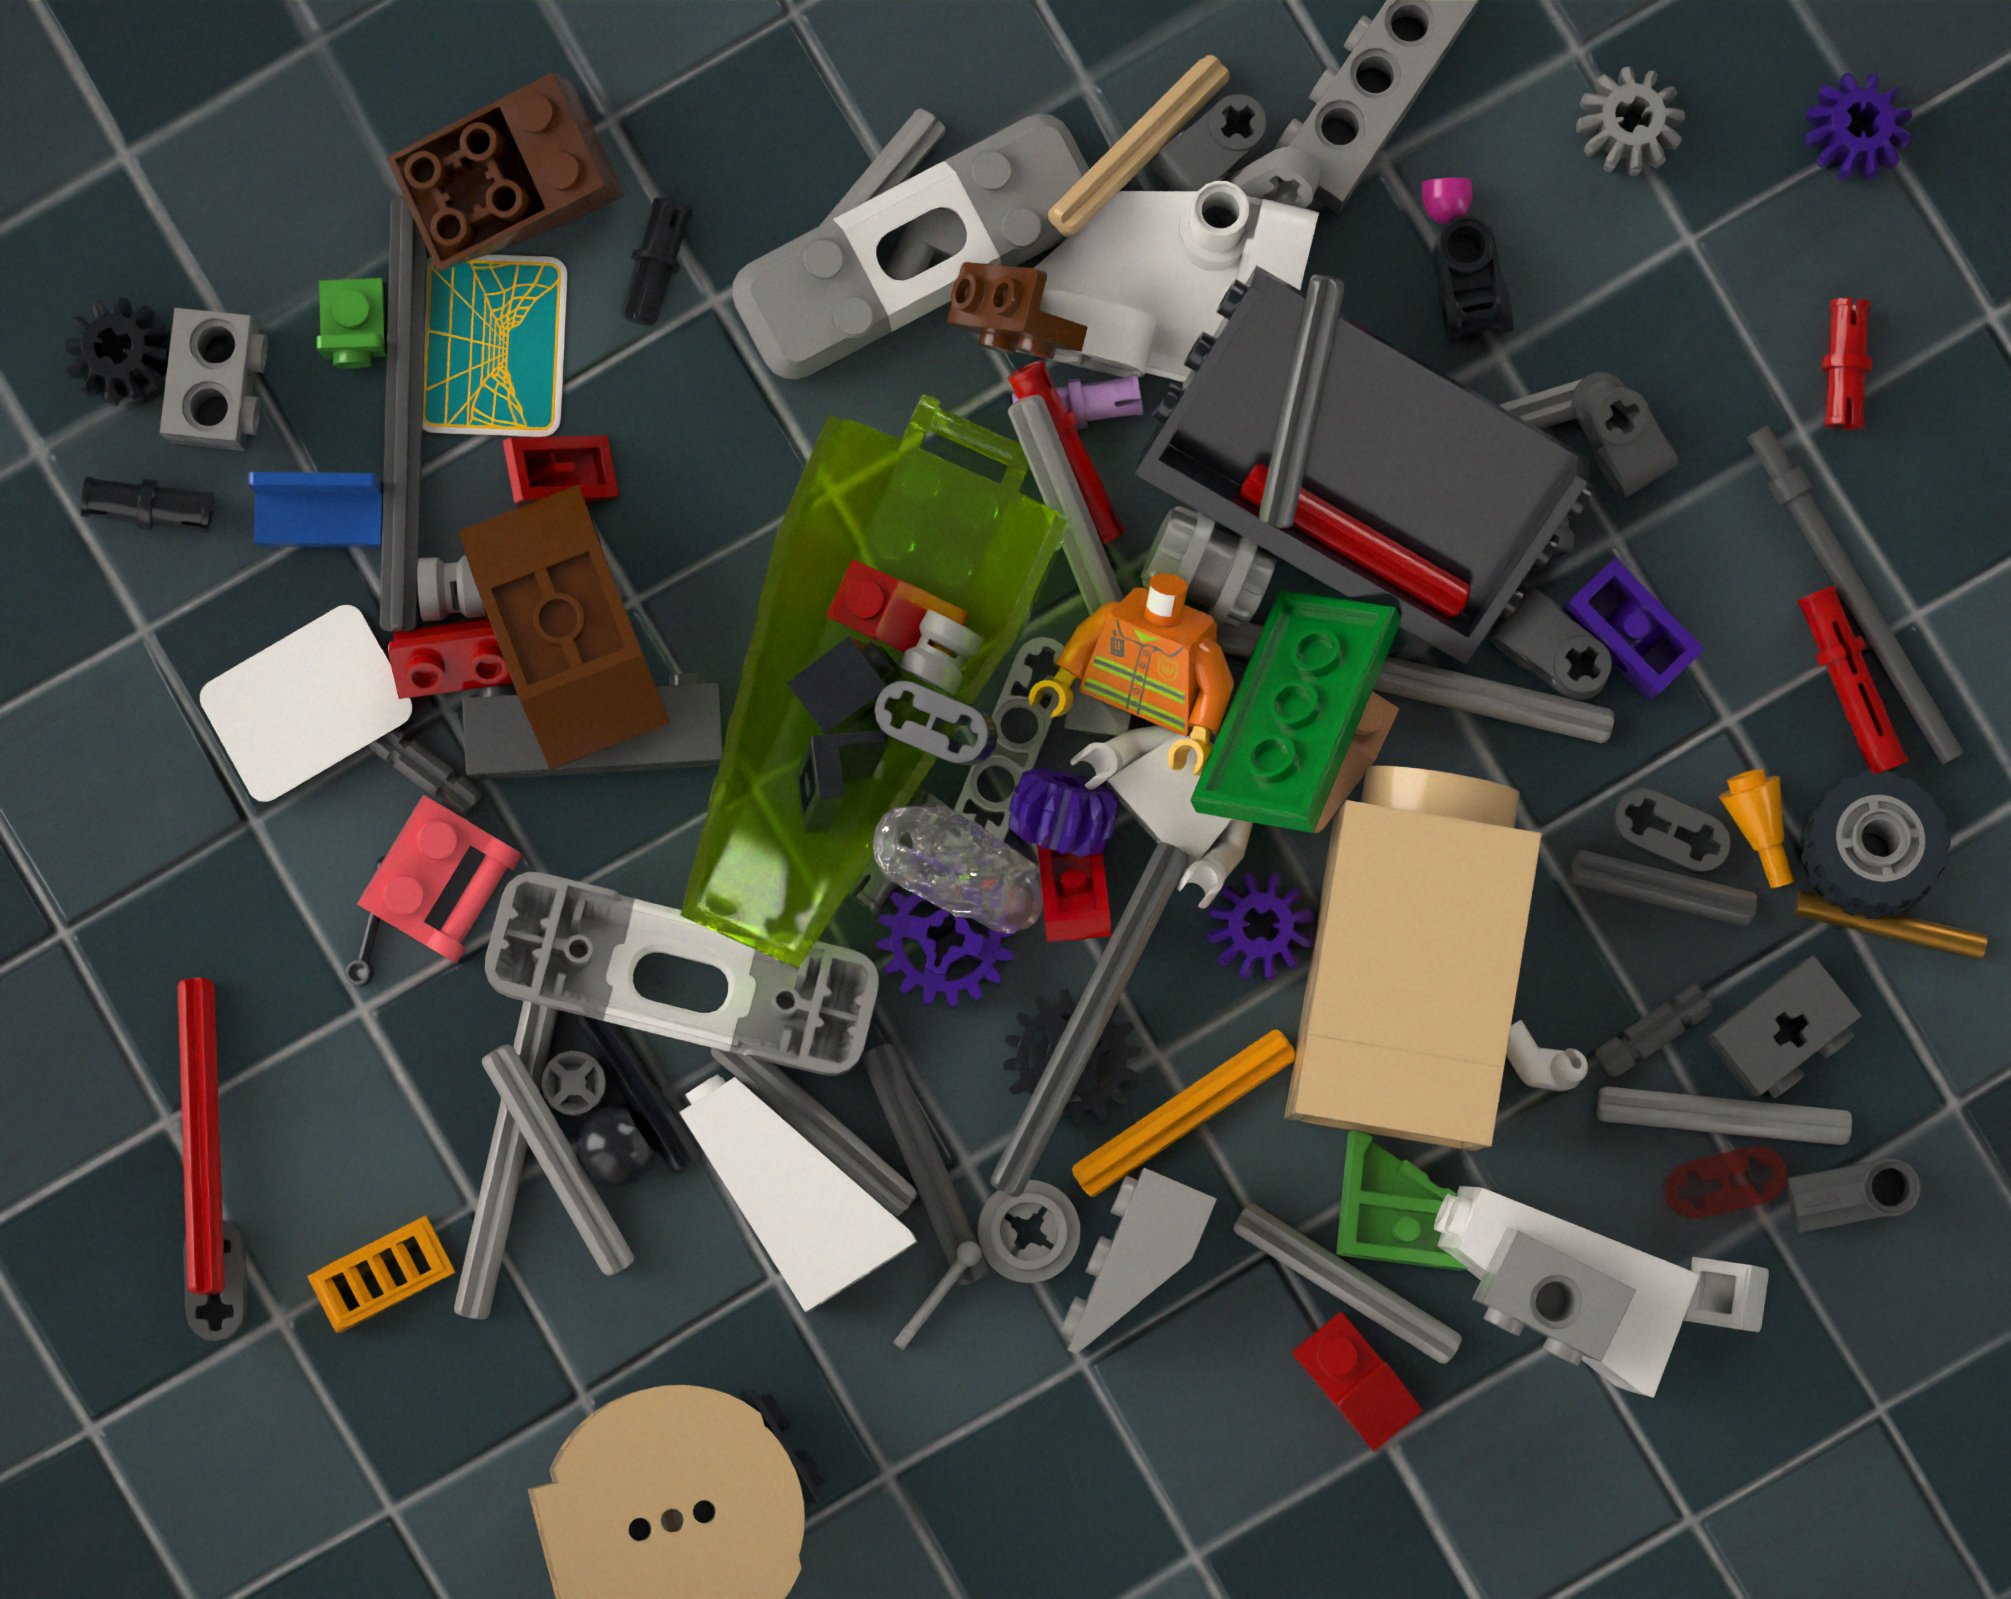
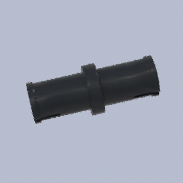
M86 476L81 496V517L89 518L90 516L137 522V528L151 531L153 525H161L209 533L214 511V492L202 493L158 487V481L144 479L142 485L100 480Z

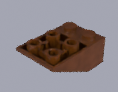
M553 72L386 157L439 272L570 224L625 196L574 84Z

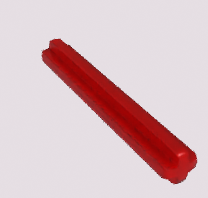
M1257 464L1251 469L1242 484L1240 492L1244 499L1258 507H1261L1269 468L1261 464ZM1301 487L1292 525L1294 528L1448 617L1455 618L1463 610L1471 591L1467 583Z

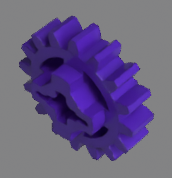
M942 868L935 869L933 876L934 884L926 887L914 875L910 878L913 891L910 897L906 898L897 892H893L890 895L891 901L899 909L896 916L889 914L880 915L878 920L879 924L892 930L891 937L883 938L876 942L878 950L893 952L895 956L883 968L885 973L892 975L902 971L906 977L902 982L900 991L906 995L913 991L916 986L923 988V1004L926 1006H931L937 993L946 994L950 1008H957L958 992L967 990L974 1000L982 999L981 988L978 983L985 978L989 982L999 985L1002 977L993 967L995 962H1012L1013 953L1006 948L1000 947V942L1002 939L1014 936L1015 927L999 925L997 920L1008 910L1007 903L1003 901L990 906L986 899L990 894L992 885L987 881L975 891L968 888V871L962 870L955 883H946ZM946 896L941 910L926 918L915 915L911 916V913L923 902L935 897ZM968 903L975 906L984 917L989 929L990 938L972 932L965 919ZM956 910L954 917L956 935L964 939L962 947L951 946L947 955H943L941 965L935 967L938 960L937 946L934 940L928 938L930 930L941 931L945 922H949L951 912ZM903 939L920 944L927 957L923 974L918 972L907 959L903 948ZM966 958L982 961L969 975L957 980L946 981L950 967Z

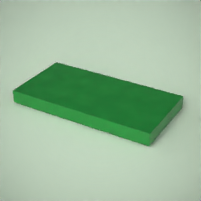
M1279 590L1190 799L1196 813L1310 833L1315 832L1400 625L1401 618L1396 607Z

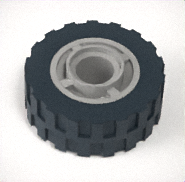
M1873 770L1860 772L1858 776L1853 778L1847 776L1840 780L1833 789H1829L1806 820L1808 823L1802 831L1800 844H1804V852L1801 854L1803 867L1806 866L1809 872L1808 880L1813 888L1817 887L1824 895L1822 898L1831 906L1833 904L1843 909V913L1855 916V914L1864 915L1866 919H1879L1882 915H1889L1890 917L1899 915L1907 907L1910 906L1912 908L1920 902L1937 883L1940 874L1946 868L1949 859L1946 857V853L1951 846L1950 834H1947L1945 826L1948 821L1944 812H1940L1935 804L1937 800L1931 793H1925L1918 787L1919 783L1909 777L1906 780L1896 776L1897 773L1895 772L1873 773ZM1873 833L1880 836L1888 846L1889 855L1879 857L1868 852L1862 843V834Z

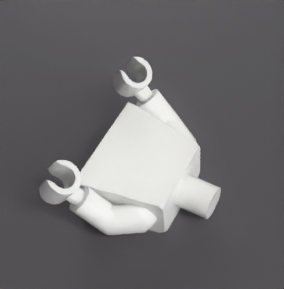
M1155 725L1128 730V732H1124L1105 743L1095 742L1089 744L1074 756L1070 762L1074 766L1079 761H1087L1094 767L1096 776L1088 781L1085 787L1088 790H1093L1107 780L1106 787L1114 792L1119 798L1118 801L1157 844L1166 842L1188 854V863L1176 888L1178 891H1181L1190 882L1200 885L1205 892V897L1198 906L1205 909L1219 893L1225 879L1244 858L1253 822L1196 813L1190 802L1200 776L1193 775L1194 766L1197 762L1195 749L1192 748L1188 752L1187 762L1182 770H1172L1168 763L1170 747L1180 739H1190L1191 733L1186 737L1162 726Z

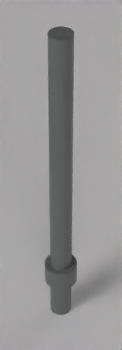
M1769 425L1748 436V442L1772 480L1767 484L1779 506L1787 505L1940 763L1943 765L1964 753L1809 494L1808 490L1813 486L1801 466L1793 467Z

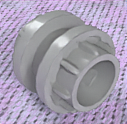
M1181 505L1170 509L1157 532L1141 574L1143 586L1148 589L1151 577L1156 574L1167 573L1179 576L1184 579L1188 586L1186 598L1204 606L1202 612L1212 616L1217 623V630L1223 622L1237 628L1243 626L1244 623L1247 624L1264 596L1275 568L1277 556L1245 536L1243 537L1238 533L1233 536L1214 528L1215 520L1198 510L1193 511Z

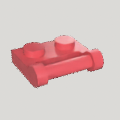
M423 795L357 902V905L457 964L467 948L462 945L464 939L506 870L509 868L514 871L523 854ZM472 846L486 856L443 927L438 931L424 921L465 853Z

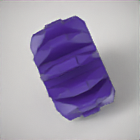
M1851 73L1844 74L1839 80V90L1827 84L1824 85L1817 93L1821 105L1810 106L1806 111L1805 119L1818 128L1807 133L1804 138L1805 144L1812 147L1825 146L1826 149L1816 161L1818 167L1824 168L1828 166L1833 159L1841 162L1838 169V178L1840 180H1848L1856 165L1861 176L1866 181L1873 180L1878 175V164L1892 170L1900 161L1896 149L1907 148L1912 141V135L1900 127L1910 121L1913 116L1912 110L1905 107L1893 109L1892 104L1901 94L1899 87L1893 86L1889 88L1884 95L1876 92L1879 85L1877 74H1869L1861 89ZM1861 117L1867 121L1869 128L1866 132L1862 131L1856 137L1847 128L1851 122L1855 123Z
M1048 768L1040 770L1031 769L1022 773L1019 784L1015 786L1009 806L1011 813L1008 827L1025 842L1040 845L1041 849H1052L1062 855L1064 853H1073L1080 857L1089 854H1100L1105 851L1108 840L1112 838L1118 817L1116 810L1119 798L1112 790L1107 789L1103 783L1096 789L1088 790L1085 784L1090 780L1086 779L1085 776L1070 774L1065 770L1059 772Z
M1253 873L1245 874L1243 876L1245 898H1242L1234 887L1225 884L1221 888L1220 893L1233 910L1230 911L1220 906H1210L1207 911V916L1210 919L1227 924V928L1208 932L1206 935L1207 943L1218 944L1229 940L1231 947L1221 953L1217 962L1220 966L1225 967L1232 962L1237 954L1244 957L1245 959L1239 970V978L1243 980H1248L1251 977L1255 961H1261L1266 981L1275 980L1277 978V968L1273 957L1276 955L1286 967L1291 970L1296 969L1300 961L1286 945L1289 943L1300 948H1310L1313 943V938L1308 934L1293 930L1294 926L1305 925L1314 919L1312 910H1302L1292 914L1289 907L1298 902L1303 892L1298 887H1295L1288 892L1283 900L1276 897L1275 895L1281 884V877L1276 874H1271L1265 893L1258 892L1257 879ZM1250 912L1258 918L1266 913L1270 914L1276 924L1272 925L1270 931L1277 933L1276 938L1268 942L1260 936L1252 942L1243 932L1250 925L1249 922L1243 921L1244 916Z

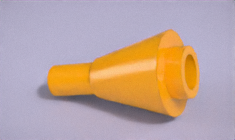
M1758 768L1729 778L1727 783L1730 790L1719 795V798L1753 850L1758 851L1770 888L1781 887L1793 882L1795 879L1782 844L1784 841L1780 776L1766 777L1764 769Z

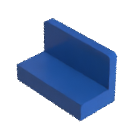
M249 472L248 486L255 492V545L262 547L382 548L383 482L377 474Z

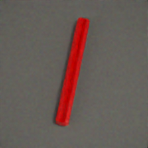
M196 977L181 980L177 985L187 1285L189 1291L195 1295H213L221 1293L225 1289L215 986L210 979Z

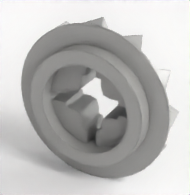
M1029 1180L1019 1197H1012L998 1190L989 1198L979 1217L978 1241L987 1262L1002 1276L1022 1283L1041 1282L1059 1274L1073 1259L1080 1241V1222L1076 1209L1063 1192L1048 1183ZM1042 1206L1045 1207L1047 1211L1042 1217L1044 1221L1041 1224L1040 1230L1047 1236L1046 1240L1054 1244L1053 1248L1050 1250L1044 1245L1040 1247L1037 1244L1030 1243L1024 1250L1021 1249L1016 1257L1010 1254L1016 1246L1014 1241L1018 1233L1011 1227L1012 1223L1004 1219L1006 1213L1014 1218L1018 1216L1021 1219L1028 1220L1033 1213L1037 1214Z

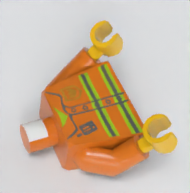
M1161 573L1151 577L1148 589L1134 588L1121 602H1106L1080 623L1055 662V665L1060 668L1052 680L1040 681L1032 687L1029 693V704L1031 707L1037 706L1042 700L1045 691L1052 687L1059 695V704L1053 710L1050 718L1066 714L1072 708L1074 702V693L1071 685L1075 679L1081 681L1079 692L1183 736L1187 737L1191 733L1190 739H1180L1170 747L1168 763L1172 770H1182L1187 762L1188 752L1194 748L1197 753V762L1194 766L1193 775L1200 776L1212 750V745L1209 743L1211 734L1217 735L1219 733L1234 688V680L1222 648L1217 644V623L1211 615L1185 605L1188 586L1184 579L1173 574Z

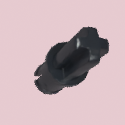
M654 198L653 209L640 249L633 250L631 255L636 264L621 309L622 316L632 323L653 326L657 322L671 275L678 273L681 265L676 259L688 220L693 212L691 208L684 204H681L677 210L674 209L676 201L665 198Z

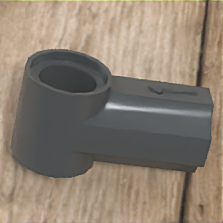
M1877 1158L1870 1162L1786 1178L1788 1198L1797 1233L1885 1216H1900L1909 1212L1916 1205L1920 1196V1180L1916 1171L1908 1163L1894 1158ZM1891 1168L1901 1175L1904 1182V1191L1896 1203L1882 1205L1873 1196L1872 1181L1880 1171Z

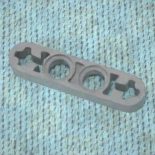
M1046 637L1031 639L1022 645L1014 659L991 717L996 724L998 734L996 748L989 758L980 764L971 766L945 831L943 845L946 857L952 866L960 871L964 870L968 871V873L982 872L992 866L1000 854L1010 829L1008 827L1011 813L1009 806L1013 792L1009 798L1002 802H989L978 792V778L988 768H1004L1012 775L1015 789V786L1019 784L1022 773L1034 769L1054 718H1050V716L1059 704V695L1054 688L1049 687L1043 697L1051 698L1048 708L1045 709L1040 704L1031 707L1029 697L1012 696L1011 693L1015 685H1019L1026 692L1029 688L1033 670L1025 665L1028 657L1039 659L1043 650L1049 651L1054 654L1053 665L1058 668L1055 662L1065 647L1055 639ZM1047 676L1044 680H1052L1054 676ZM1017 708L1027 709L1033 713L1038 722V730L1035 736L1030 741L1021 744L1012 743L1005 738L1001 731V721L1005 714ZM968 802H972L985 813L1004 815L999 827L988 819L983 831L982 840L990 845V850L987 854L976 853L972 861L961 858L962 847L954 842L957 833L968 835L976 820V814L964 813Z

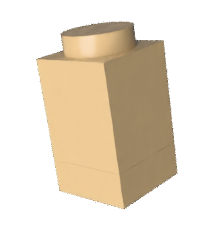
M1370 766L1366 768L1361 802L1346 800L1333 819L1295 1049L1296 1057L1292 1067L1284 1119L1351 1131L1360 1130L1369 1134L1469 1151L1492 1146L1542 833L1514 828L1520 796L1518 790L1487 780L1440 771L1398 766Z

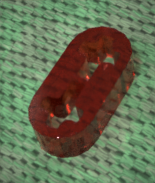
M1763 1146L1747 1147L1687 1161L1675 1166L1667 1174L1663 1184V1197L1668 1207L1676 1215L1686 1219L1705 1218L1764 1204L1775 1199L1783 1191L1787 1181L1786 1166L1782 1158L1775 1151ZM1756 1157L1759 1166H1770L1772 1170V1178L1763 1181L1764 1192L1756 1194V1190L1751 1184L1731 1187L1729 1175L1748 1170V1158ZM1690 1171L1694 1172L1697 1181L1718 1178L1721 1190L1702 1195V1207L1694 1209L1690 1199H1679L1677 1195V1187L1686 1184L1685 1173Z

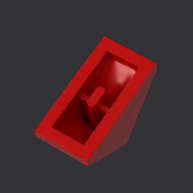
M607 435L510 437L503 440L514 503L517 508L579 485L586 504L619 497Z

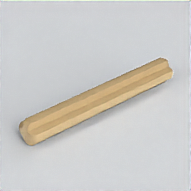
M1207 55L1205 58L1200 59L1049 210L1048 219L1057 228L1059 233L1066 237L1078 233L1229 81L1230 73L1221 64L1219 58Z

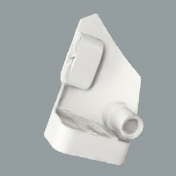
M1228 181L1208 183L1199 191H1119L1078 233L1069 236L1034 267V269L1047 273L1039 310L1088 327L1082 352L1056 349L1054 358L1049 360L1124 378L1138 374V378H1142L1146 373L1184 383L1192 370L1185 366L1184 362L1199 335L1204 331L1213 336L1224 319L1223 316L1216 313V310L1234 279L1245 284L1257 265L1300 290L1319 212L1267 199L1262 200L1246 196L1237 185ZM1214 206L1223 207L1234 215L1236 222L1224 229L1214 228L1204 220L1202 213Z

